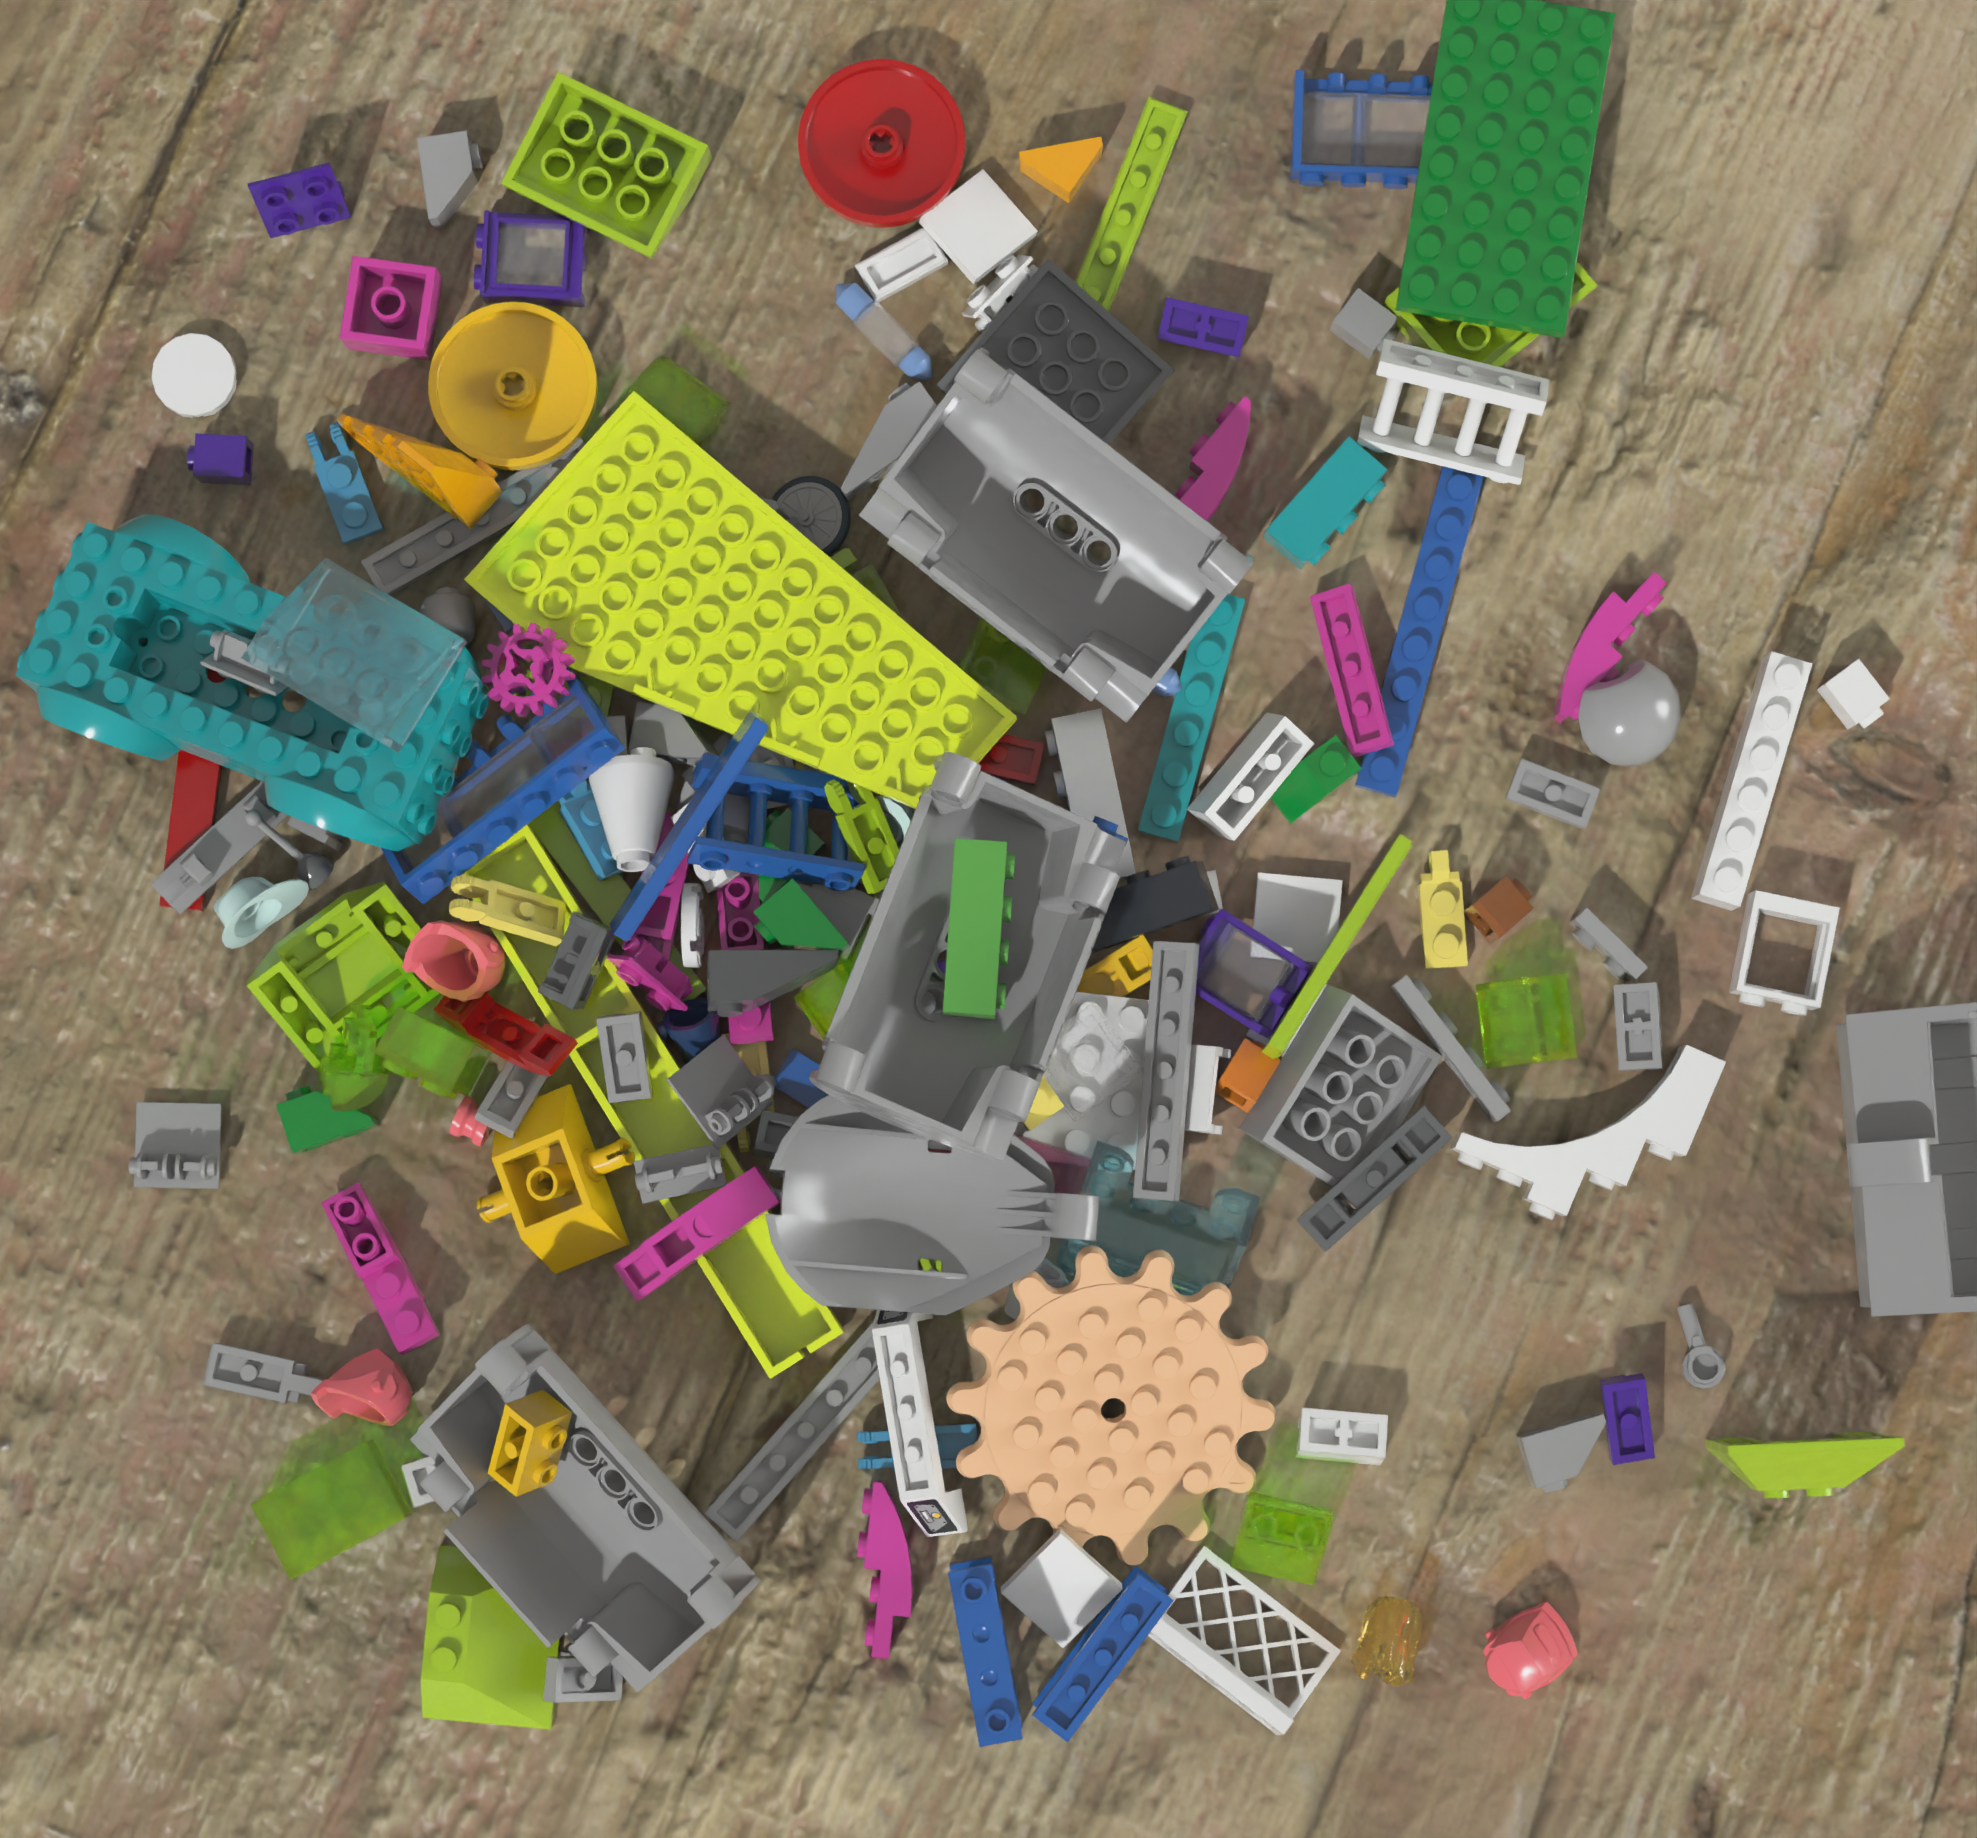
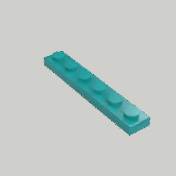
M1227 594L1189 643L1180 676L1181 690L1174 697L1137 832L1176 843L1179 842L1244 607L1245 599Z

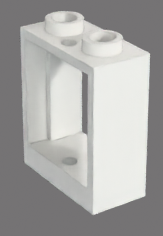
M1757 890L1749 893L1729 993L1740 995L1739 1002L1747 1005L1764 1007L1765 1001L1782 1004V1012L1806 1016L1807 1009L1814 1010L1820 1008L1840 908ZM1759 914L1817 925L1804 995L1746 983Z

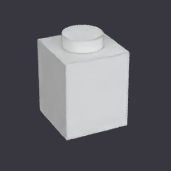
M1860 659L1854 661L1817 689L1847 730L1858 723L1863 729L1884 714L1880 706L1890 699Z

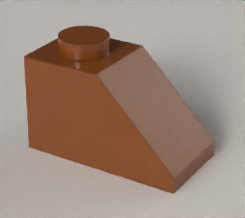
M1505 876L1465 909L1464 915L1491 944L1506 934L1533 909V906L1528 902L1532 896L1519 880L1515 878L1511 882Z

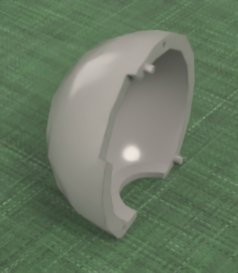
M1640 659L1627 666V672L1623 676L1608 682H1598L1585 689L1581 697L1578 718L1582 738L1592 754H1596L1612 765L1634 767L1656 759L1676 738L1681 721L1679 694L1669 676L1651 663Z

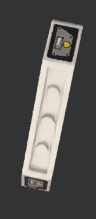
M877 1310L872 1326V1335L900 1501L926 1537L967 1532L968 1526L962 1490L945 1491L917 1324L918 1321L932 1319L933 1316L932 1314Z

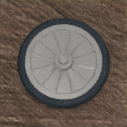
M818 476L799 477L787 482L772 497L771 500L776 501L789 515L790 519L787 521L826 555L830 556L844 542L851 523L850 506L841 489L830 480Z

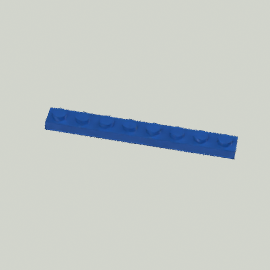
M1444 466L1441 468L1380 691L1394 746L1363 755L1360 764L1362 769L1357 775L1355 787L1394 798L1397 796L1484 476Z

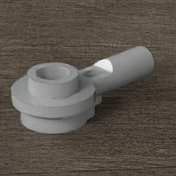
M1691 1303L1677 1307L1690 1350L1683 1359V1375L1686 1381L1694 1387L1700 1389L1711 1388L1722 1380L1725 1373V1361L1718 1351L1710 1346H1706L1694 1304Z

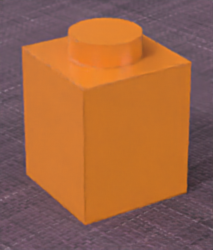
M1244 1038L1216 1082L1215 1093L1248 1113L1258 1100L1281 1060L1277 1058L1272 1059L1264 1054L1262 1050L1265 1044L1259 1041L1250 1042Z

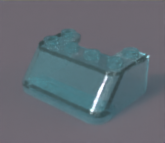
M1097 1140L1078 1194L1099 1196L1096 1241L1063 1238L1057 1255V1263L1060 1268L1066 1273L1075 1276V1260L1078 1252L1083 1247L1094 1245L1100 1247L1106 1253L1109 1267L1117 1276L1128 1277L1139 1270L1144 1257L1150 1251L1158 1249L1168 1252L1173 1258L1175 1265L1172 1285L1178 1293L1193 1295L1211 1282H1221L1229 1289L1246 1249L1260 1197L1238 1188H1226L1215 1194L1209 1209L1181 1199L1179 1201L1133 1198L1134 1183L1129 1182L1134 1167L1132 1157L1120 1147Z

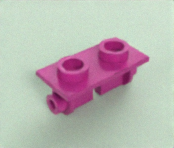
M632 935L630 940L623 942L622 948L625 951L622 956L608 954L606 958L618 968L616 971L617 975L625 982L633 986H639L648 993L645 998L654 1007L662 1011H667L668 1009L687 1011L688 1006L680 999L687 998L693 990L690 978L669 960H664L657 971L655 967L663 955L647 942L645 938Z

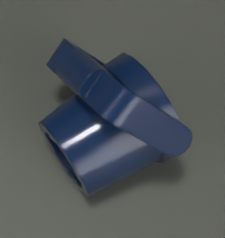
M693 998L683 1001L688 1006L687 1011L670 1009L665 1014L663 1021L655 1024L662 1040L668 1038V1036L673 1040L685 1064L721 1036L719 1015H717V1011H708L706 998Z

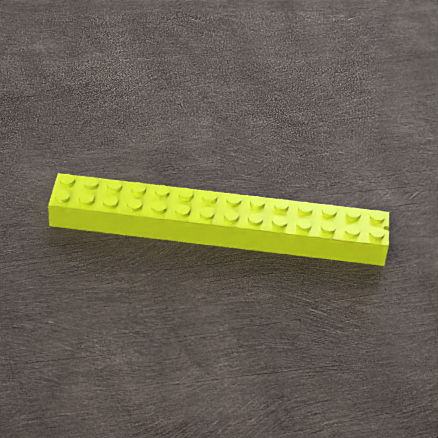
M529 825L524 826L506 842L462 874L486 881L492 879L565 902L564 935L570 924L569 919L574 911L587 916L541 841ZM482 897L472 899L473 901L481 903ZM490 927L550 1025L575 1038L578 1042L569 1056L620 1138H625L631 1144L632 1148L628 1149L630 1153L634 1152L635 1161L713 1145L667 1082V1079L677 1072L681 1066L664 1039L662 1040L656 1026L630 984L617 975L616 971L618 968L606 958L584 1009L572 1010L538 992L540 985L547 976L560 944L556 947ZM641 1011L653 1097L609 1103L596 1019L599 1016ZM728 1142L722 1145L720 1153L728 1184L746 1171ZM722 1187L659 1201L671 1220L674 1221ZM768 1210L716 1249L709 1251L699 1258L697 1262L771 1379L806 1357L801 1350L804 1347H807L811 1354L844 1333L845 1330L830 1306H822L816 1302L786 1272L771 1242L765 1214L772 1213Z

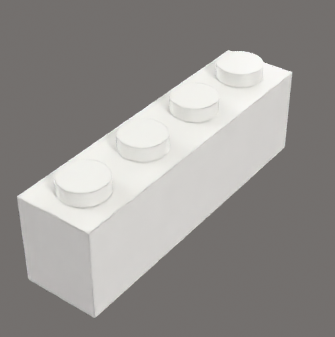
M1101 708L1052 718V730L1044 732L1049 756H1058L1061 771L1053 772L1058 797L1066 796L1070 812L1090 821H1093L1094 816L1115 823L1118 825L1116 833L1128 838ZM1129 838L1115 870V873L1120 877L1119 881L1125 880V877L1136 873Z

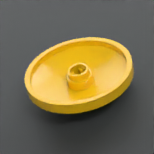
M502 302L480 308L468 314L446 333L438 345L430 365L428 395L433 415L440 429L451 444L462 454L475 462L480 458L491 468L525 470L557 459L573 447L581 438L595 411L598 396V377L587 344L578 331L563 317L535 304Z

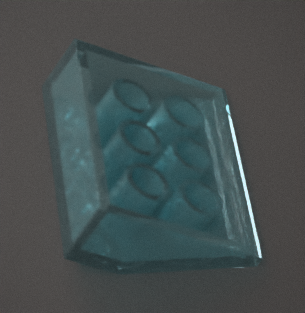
M325 558L264 620L241 659L399 753L467 641Z

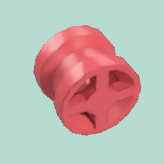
M466 1095L457 1109L449 1133L455 1137L464 1135L471 1138L474 1145L482 1147L489 1137L492 1128L475 1120V1115L480 1105L476 1103L475 1098Z

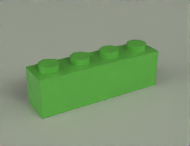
M955 838L943 1016L995 1019L996 1009H1005L1006 983H998L999 965L1008 966L1009 940L1001 939L1002 922L1011 923L1012 897L1004 896L1005 879L1014 880L1015 853H1007V842Z

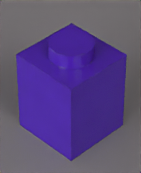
M195 433V446L190 445L188 448V469L193 471V476L201 483L251 485L254 444L247 436Z

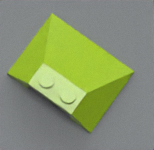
M385 881L344 893L275 943L246 981V986L322 1079L440 994L422 981L414 972H405L402 968L407 949L413 938L422 928Z
M1878 1431L1833 1433V1438L1761 1441L1750 1437L1705 1439V1447L1751 1489L1763 1491L1764 1498L1773 1499L1789 1498V1490L1806 1489V1496H1832V1488L1848 1486L1905 1447L1904 1437Z
M440 1545L429 1591L421 1670L423 1718L551 1730L554 1703L544 1701L547 1657L559 1656L560 1638L547 1648L457 1546Z

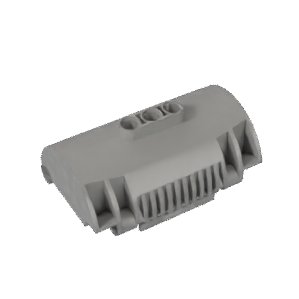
M977 349L960 369L954 379V385L880 483L877 491L859 516L889 538L888 545L1047 669L1059 676L1089 701L1095 698L1127 723L1225 596L1234 590L1254 564L1253 560L1255 558L1250 554L1244 556L1226 542L1227 536L1010 368L1007 370L1003 369L988 357L989 352L986 349ZM1027 489H1036L1043 494V508L1034 509L1026 503L1025 492ZM1061 515H1070L1077 521L1078 531L1076 534L1069 535L1062 532L1058 525V519ZM1094 541L1107 543L1111 549V558L1108 560L1097 559L1091 550L1092 543Z
M944 752V754L936 756L934 761L936 774L932 784L923 789L823 1041L822 1048L825 1054L819 1069L812 1070L809 1079L811 1083L828 1095L891 1125L965 1152L1004 1161L1018 1122H1025L1027 1120L1041 1079L1046 1071L1099 934L1102 921L1120 878L1115 873L1126 842L1102 831L1097 827L1096 823L980 771L981 766L967 757ZM955 838L1007 842V853H1015L1014 880L1005 879L1004 896L1012 897L1011 923L1002 922L1001 939L1009 940L1008 966L999 965L998 983H1006L1005 1009H996L995 1019L943 1016L945 974L938 968L937 959L942 951L947 954ZM926 991L932 993L936 1000L935 1009L931 1014L923 1009L921 1003L922 996Z
M528 1323L506 1339L503 1338L476 1362V1369L417 1429V1433L410 1439L425 1457L430 1456L436 1463L433 1464L435 1469L421 1481L420 1485L445 1513L452 1509L459 1517L443 1532L547 1648L564 1634L572 1643L567 1649L593 1678L611 1663L638 1693L711 1628L714 1630L743 1603L742 1600L761 1580ZM540 1390H545L572 1412L567 1430V1439L563 1445L558 1464V1473L554 1482L547 1486L539 1487L515 1497L496 1480L489 1482L493 1477L488 1474L506 1403Z

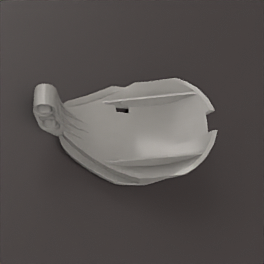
M828 1095L802 1113L781 1140L769 1168L784 1171L781 1215H765L772 1245L786 1272L806 1294L820 1305L948 1315L995 1293L1036 1270L1044 1261L1049 1250L1050 1237L1096 1241L1099 1196L1054 1193L1055 1182L1052 1171L1045 1159L1015 1135L1012 1137L1004 1161L979 1156L951 1147L950 1153L929 1152L928 1143L930 1139L877 1119ZM921 1258L940 1260L942 1264L941 1272H935L934 1269H929V1271L918 1270V1260Z

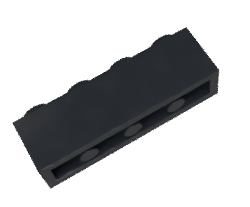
M1185 856L1165 863L1166 871L1151 876L1149 870H1145L1125 877L1127 885L1115 889L1091 954L1219 910L1203 861L1190 862L1189 856Z

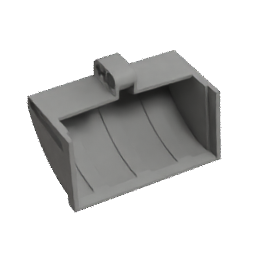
M1977 1002L1845 1015L1846 1023L1836 1025L1860 1307L1870 1308L1871 1316L1977 1312Z

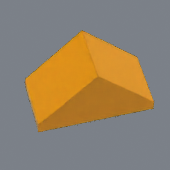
M1102 137L1020 151V171L1067 203H1070L1102 156Z

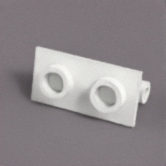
M1018 254L1016 257L1011 255L1005 259L995 271L998 276L987 287L985 285L978 287L967 298L966 303L968 306L961 314L964 317L973 319L978 317L979 320L975 323V326L983 333L1008 303L1005 300L1009 296L1014 298L1039 268L1034 264L1029 268L1027 267L1033 258Z

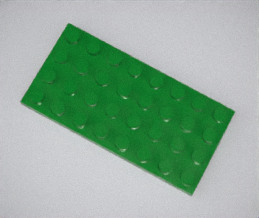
M1446 0L1395 307L1396 311L1558 338L1564 337L1616 13L1539 0Z

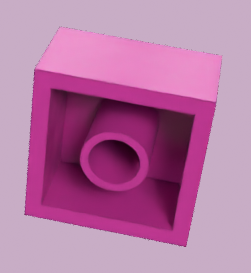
M352 256L340 339L347 349L431 361L443 278L437 268Z

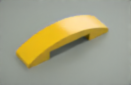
M1139 936L1083 972L1076 992L1124 997L1150 981L1153 949L1145 936Z

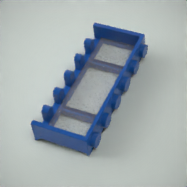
M1296 70L1293 78L1290 179H1298L1299 184L1303 186L1324 185V180L1341 181V186L1348 188L1365 187L1366 182H1383V187L1387 189H1405L1408 187V183H1416L1432 83H1429V77L1417 75L1413 76L1410 82L1387 81V75L1372 74L1368 81L1345 80L1344 73L1336 72L1329 73L1327 79H1305L1304 70Z
M566 666V670L575 674L569 667ZM577 675L575 680H566L571 688L569 690L570 694L568 696L562 695L557 699L559 707L556 709L547 703L544 704L543 715L535 716L524 726H521L510 715L501 716L497 720V726L507 739L490 752L477 741L471 742L466 756L473 765L455 778L450 792L446 796L441 797L436 808V824L429 835H424L420 845L414 843V845L400 851L381 848L400 884L421 903L425 904L435 895L439 894L451 884L453 877L460 876L471 869L625 749V746L620 742L590 694L589 687Z

